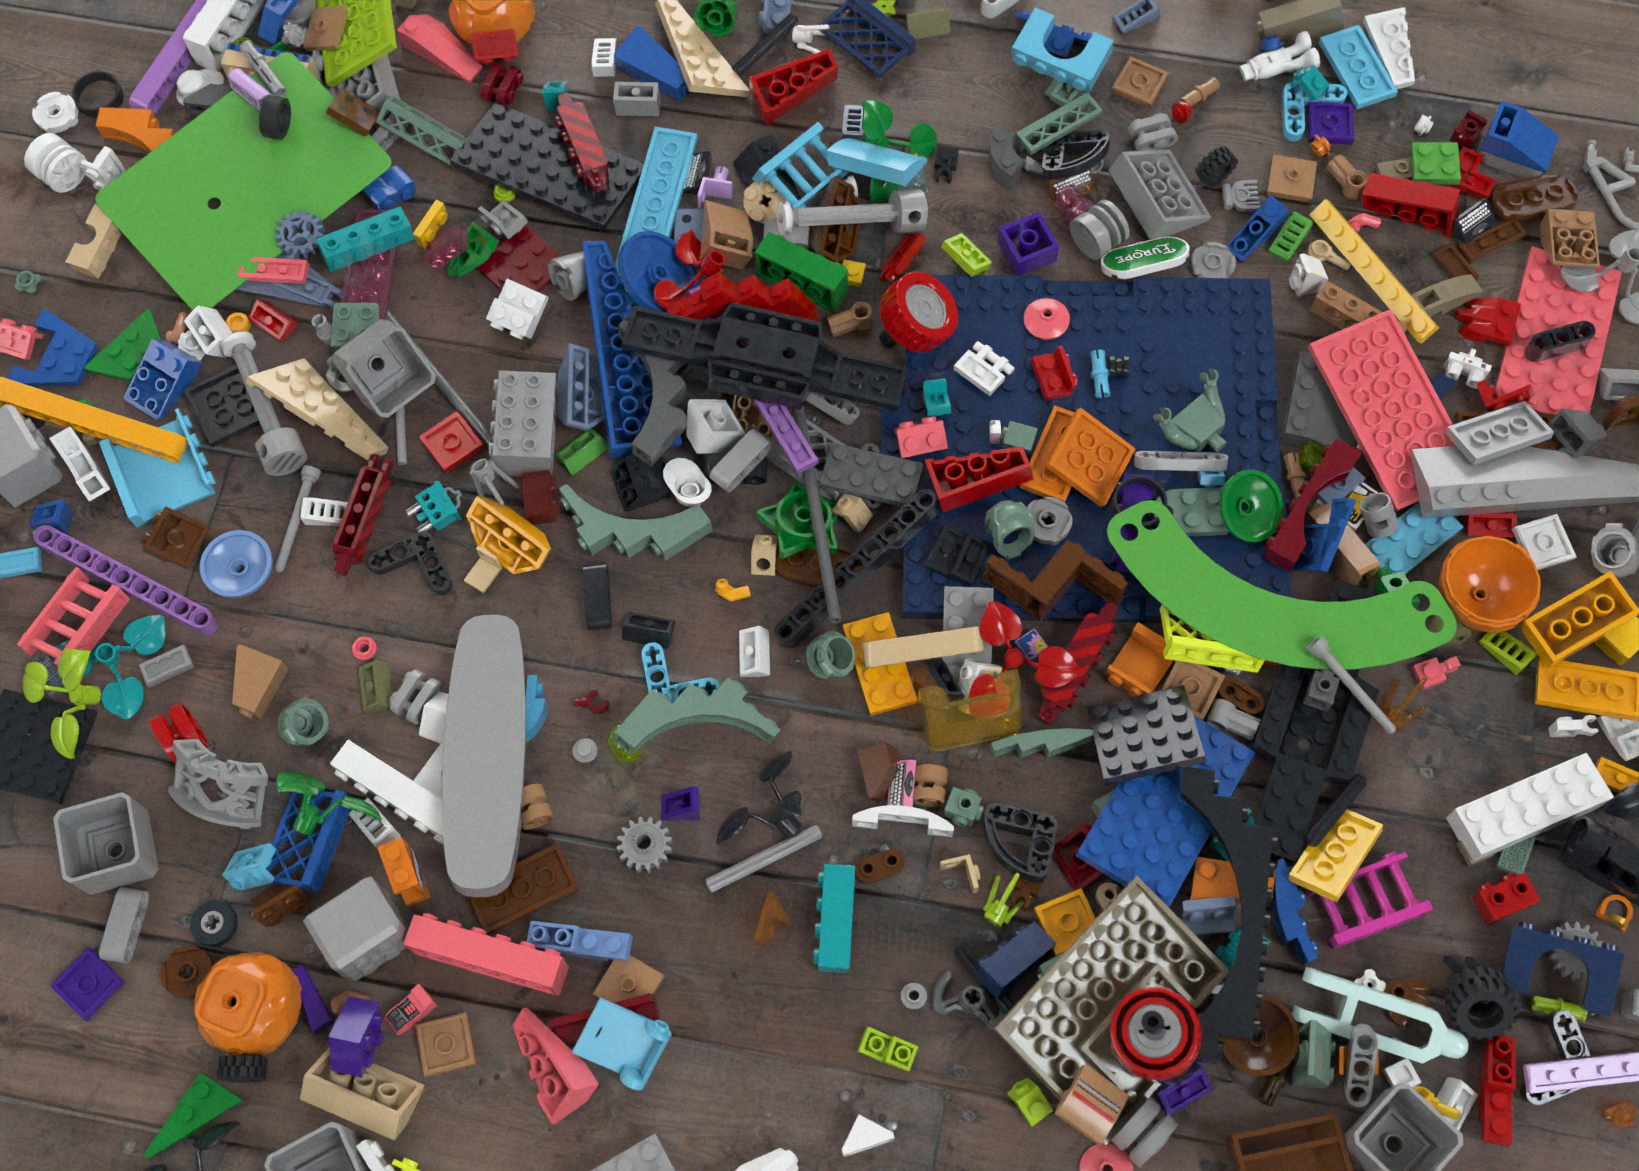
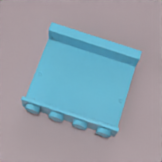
M178 408L175 409L177 420L158 428L179 434L187 439L188 445L179 463L169 462L120 445L114 446L108 438L99 442L127 516L136 527L153 521L158 511L162 512L165 506L176 511L216 494L213 487L216 480L211 471L207 472L205 466L208 465V461L204 453L199 452L197 448L201 446L196 434H192L190 430L193 424L188 415L183 416Z

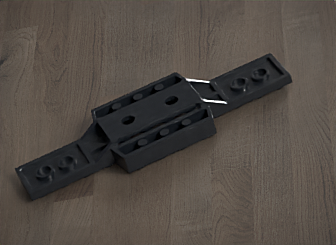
M730 302L721 318L705 321L633 306L622 341V349L708 368V389L801 410L809 394L815 392L898 411L908 368L838 352L822 341V322ZM740 339H745L750 345L747 348H739L736 342ZM792 350L796 356L792 359H787L782 355V352ZM723 358L727 361L734 360L746 363L749 366L756 365L760 367L769 368L771 371L787 372L793 374L794 376H802L804 379L755 369L738 364H733L725 361H720L717 359Z
M1336 579L1328 602L1353 601L1380 594ZM1280 664L1251 746V750L1272 763L1269 779L1253 826L1273 828V836L1278 837L1277 851L1271 852V856L1278 859L1283 858L1284 861L1295 865L1298 862L1323 782L1347 785L1351 781L1372 715L1341 680L1338 683L1334 703L1328 712L1303 704L1311 676L1315 671L1320 672V670ZM1360 669L1346 670L1376 704L1380 690L1358 677ZM1303 678H1304V681H1303V684H1302V687H1301V690H1300V693H1299V696H1298V699H1297V702H1296V705H1295V708H1294V711H1293V714H1292V717H1291V720H1290V723H1289V726H1288V729H1287V732H1286V735H1285V738H1284V741H1283V744H1282V747H1281V750H1280V753H1279V749H1280V746H1281V743H1282V740H1283V737H1284V734H1285V731H1286V728H1287V725H1288V722H1289V719H1290V716H1291V713H1292V710H1293V707H1294V704H1295V701H1296V698H1297V695H1298V692H1299V689H1300L1302 680H1303ZM1349 692L1326 767L1322 769L1321 766L1344 695ZM1302 739L1310 741L1312 750L1309 752L1300 750L1298 742Z

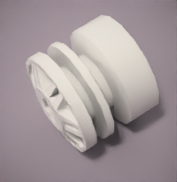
M53 133L43 134L37 137L26 150L24 163L27 170L56 192L62 193L74 189L85 176V170L80 164L82 160L87 161L85 156L74 147L69 146L58 135Z

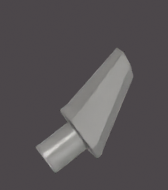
M1030 157L1023 159L1022 168H1025L1028 172L1043 175L1041 163Z

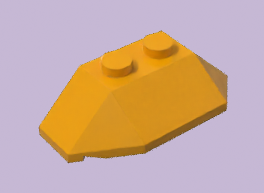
M476 496L466 517L468 522H470L477 547L479 546L495 555L500 564L512 574L540 569L551 550L545 534L511 508L505 505L501 506L499 503L482 496Z

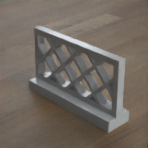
M806 419L809 436H819L823 440V443L810 444L811 449H824L825 457H817L818 463H826L831 443L845 444ZM775 436L767 437L773 443L771 450L765 456L768 458V461L805 485L803 472L796 473L780 444L776 442ZM815 469L819 495L828 501L838 502L843 493L820 488L823 471Z

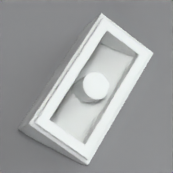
M761 626L740 630V677L770 675L769 631Z
M1448 1077L1436 1098L1441 1103L1460 1110V1116L1457 1121L1442 1115L1459 1131L1478 1094L1462 1080Z

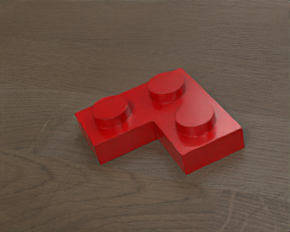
M1463 146L1459 154L1460 183L1459 185H1445L1460 189V191L1482 200L1483 198L1488 199L1497 180L1476 172L1484 154Z

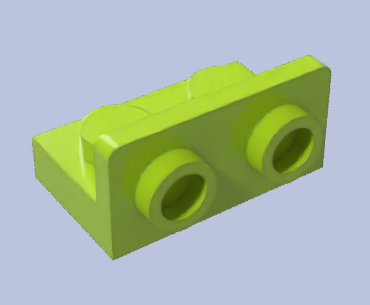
M962 233L945 240L941 246L971 277L974 275H986L992 264V261Z

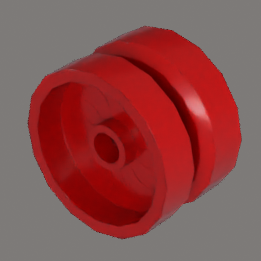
M181 701L169 707L171 720L162 713L149 719V724L157 740L175 764L176 755L172 749L173 740L199 739L203 746L206 748L210 747L200 724Z

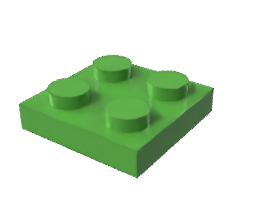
M1412 142L1413 181L1428 182L1430 184L1459 185L1461 177L1458 143Z

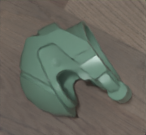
M1004 500L995 504L986 512L985 527L987 533L992 534L993 545L997 552L1006 559L1021 556V552L1028 545L1032 544L1035 534L1033 518L1022 502ZM1022 528L1016 541L1009 544L1003 543L1004 538L1008 534Z
M827 631L816 637L807 647L806 663L809 670L817 677L824 679L829 677L840 678L847 675L854 667V647L849 639L839 632Z
M303 697L285 707L278 718V731L287 743L311 745L321 739L329 730L328 716L320 703L314 699ZM312 725H313L312 732L308 735V733H309V731H310V729H311V727H312Z

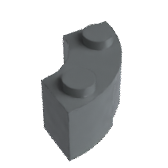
M995 125L990 136L988 162L994 178L1010 191L1021 175L1023 159L1017 156L1013 150L1015 134Z

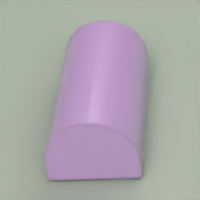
M239 68L232 70L228 74L231 89L259 111L265 97L273 95Z

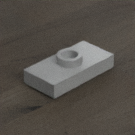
M184 644L139 664L144 681L149 688L195 667Z

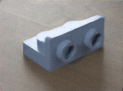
M761 0V7H764V9L759 12V24H763V33L768 34L791 13L792 0Z
M1235 897L1182 901L1179 911L1180 920L1196 936L1234 932L1233 914L1236 908Z

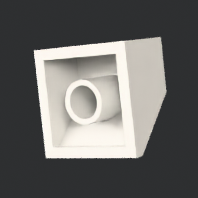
M690 399L688 401L687 437L697 454L728 453L746 435L726 400Z

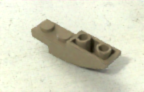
M1470 274L1436 283L1411 296L1431 317L1439 312L1442 315L1482 295L1483 290Z

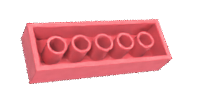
M423 913L422 917L413 915L403 945L414 955L560 996L569 969L564 957L560 956V952L548 948L545 949V952L535 949V945L521 941L520 945L511 942V938L496 934L494 938L486 935L487 932L476 927H472L471 931L462 928V924L447 920V923H442L438 921V917L431 914Z

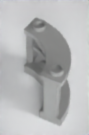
M199 739L173 740L172 749L176 755L174 783L173 786H169L168 792L180 807L194 816L221 825L234 826L241 829L261 827L265 786L268 784V775L262 763H245L228 760L225 763L217 760L216 754L203 746ZM208 778L214 779L218 787L229 796L213 802L205 795L199 782H204ZM251 786H256L255 793L248 791ZM247 800L254 801L253 809H246L250 805Z

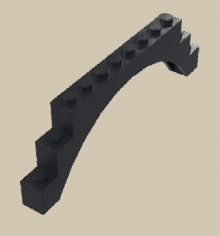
M1185 767L1183 770L1181 798L1207 822L1224 847L1236 877L1241 902V933L1235 960L1223 987L1207 1010L1199 1017L1202 1041L1195 1062L1216 1065L1217 1058H1223L1224 1042L1219 1041V1038L1252 1043L1253 1036L1259 1035L1260 1020L1255 1019V1010L1261 1009L1263 993H1259L1257 990L1258 982H1264L1265 966H1260L1261 955L1266 956L1268 940L1263 939V929L1269 930L1270 914L1265 913L1266 903L1271 904L1273 888L1268 887V878H1274L1275 862H1270L1271 852L1277 851L1278 837L1273 836V828L1242 824L1247 823L1248 808L1243 807L1244 799L1213 795L1218 794L1220 779L1215 778V770ZM1185 1070L1180 1076L1173 1077L1171 1080L1157 1082L1150 1080L1148 1082L1181 1087V1080L1187 1081L1188 1070Z

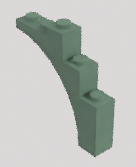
M568 484L559 488L562 496L559 500L566 511L570 509L574 514L572 519L578 527L576 530L579 536L576 540L582 550H588L592 556L614 543L620 554L624 552L628 558H631L650 545L657 556L661 555L667 561L713 531L710 519L698 504L683 512L664 518L648 520L625 519L592 507L581 499Z
M728 677L711 698L708 697L704 689L699 686L695 687L690 683L674 703L671 704L665 694L657 693L652 689L614 732L613 741L630 755H633L652 738L662 732L683 725L719 723L733 726L756 735L770 745L777 738L780 729L772 719L765 718L758 713V709L753 704L744 702L747 695L744 686L740 682L733 681Z

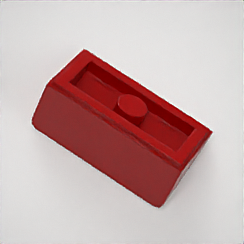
M260 299L256 300L248 317L251 322L281 342L299 324L298 321L269 301Z

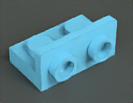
M267 843L235 852L222 876L230 882L233 888L239 891L272 883L275 878L266 868L271 864V858L276 848Z

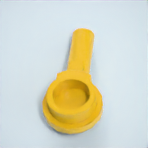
M1412 1087L1440 1114L1453 1120H1458L1460 1110L1441 1103L1438 1098L1434 1097V1093L1425 1087Z

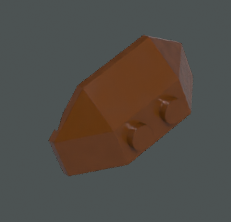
M834 176L816 207L859 205L854 194V186ZM861 223L812 226L809 244L816 253L823 255L834 263L852 257L856 253Z

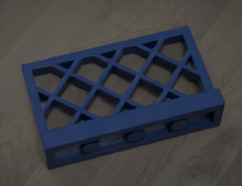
M847 0L820 24H840V31H830L829 29L819 31L879 79L905 55L910 56L915 52V38L867 0ZM849 9L855 13V17L842 18V14ZM855 23V30H842V24ZM857 23H867L870 25V29L857 30ZM870 35V42L857 43V36ZM872 35L884 36L885 42H873ZM842 36H855V43H845L842 40ZM885 47L886 54L873 55V48ZM888 47H897L901 51L897 54H888ZM858 48H870V55H860ZM886 60V64L880 70L873 65V61Z

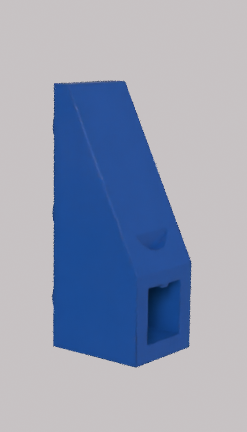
M1270 195L1227 245L1229 251L1242 262L1245 261L1291 215L1288 208Z

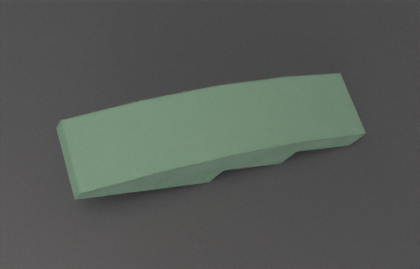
M1071 728L1033 731L991 742L989 750L993 759L1015 750L1020 759L1042 750L1048 759L1092 742L1094 731Z

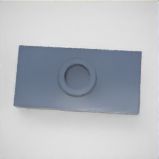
M1353 467L1345 481L1333 484L1321 491L1316 497L1324 505L1327 503L1332 505L1333 498H1345L1364 482L1365 477Z

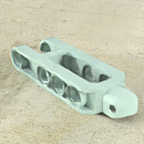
M1306 967L1302 978L1303 981L1343 994L1337 1017L1318 1011L1314 1013L1294 1005L1292 1015L1296 1021L1306 1024L1310 1020H1317L1331 1033L1350 1039V1034L1354 1027L1351 1025L1357 1002L1361 1000L1429 1023L1432 1028L1429 1042L1419 1047L1406 1044L1395 1037L1391 1039L1375 1033L1378 1040V1049L1422 1064L1439 1055L1457 1059L1467 1053L1469 1044L1466 1037L1456 1030L1447 1028L1439 1013L1433 1008ZM1361 1035L1357 1041L1366 1044L1370 1041L1371 1036Z

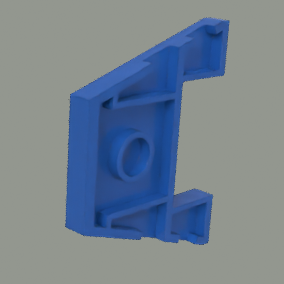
M43 308L34 326L40 331L54 335L36 371L13 366L7 379L31 387H37V385H49L50 387L80 386L87 372L83 367L94 358L99 347L95 342Z
M1333 498L1328 524H1304L1306 545L1291 572H1328L1354 508L1355 499ZM1285 501L1287 517L1290 514V512H1288L1287 509L1292 501Z

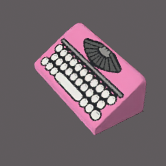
M901 760L897 762L899 771L889 787L887 806L912 807L916 760Z

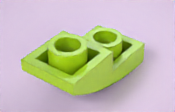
M866 1027L857 1052L909 1072L918 1046L898 1037H891L871 1027Z

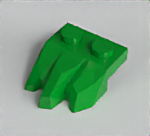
M472 221L462 240L454 237L446 250L444 262H450L447 268L448 276L454 278L463 276L487 261L495 251L499 240L480 224Z

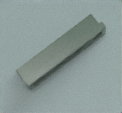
M1087 92L1018 131L1015 138V147L1019 152L1026 149L1032 155L1103 113V109Z
M395 96L385 99L376 123L451 165V158L444 155L441 146L449 145L456 149L455 154L459 148H462L466 140L464 136ZM387 110L395 114L397 123L390 124L383 120ZM408 122L413 124L417 134L409 135L406 133L403 124ZM428 133L432 135L436 145L428 146L425 144L422 135Z

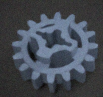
M303 209L301 214H298L296 210H293L292 216L286 213L285 217L287 219L285 221L279 219L281 227H275L278 233L275 239L279 243L278 245L281 250H284L288 256L293 253L295 258H298L300 254L307 258L308 252L316 254L314 248H319L316 238L324 236L322 233L326 232L319 217L316 218L313 212L308 215L306 210Z

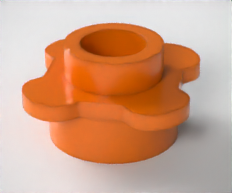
M1315 135V140L1310 144L1314 153L1319 157L1324 155L1330 156V143L1326 138H1320L1318 135Z

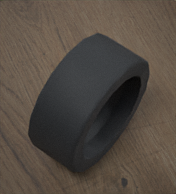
M268 95L263 100L260 109V133L263 137L282 140L287 135L290 127V102L284 97Z

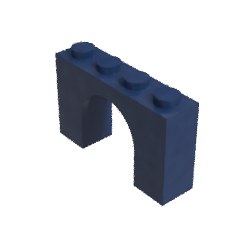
M1519 921V926L1512 925L1502 974L1508 979L1513 991L1528 994L1534 964L1542 954L1553 949L1569 950L1583 961L1587 971V982L1581 1008L1611 1017L1625 953L1618 951L1619 946L1602 942L1601 947L1591 945V939L1574 935L1573 940L1563 938V932L1547 928L1546 933L1536 931V925Z

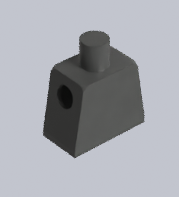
M1561 409L1547 424L1574 458L1592 452L1607 437L1603 425L1597 423L1587 411Z

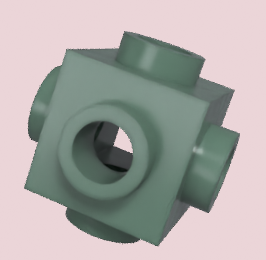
M953 787L944 810V817L952 819V822L958 826L966 827V825L972 827L974 820L979 821L984 809V806L980 805L982 797L978 796V793L971 789L965 788L961 790Z

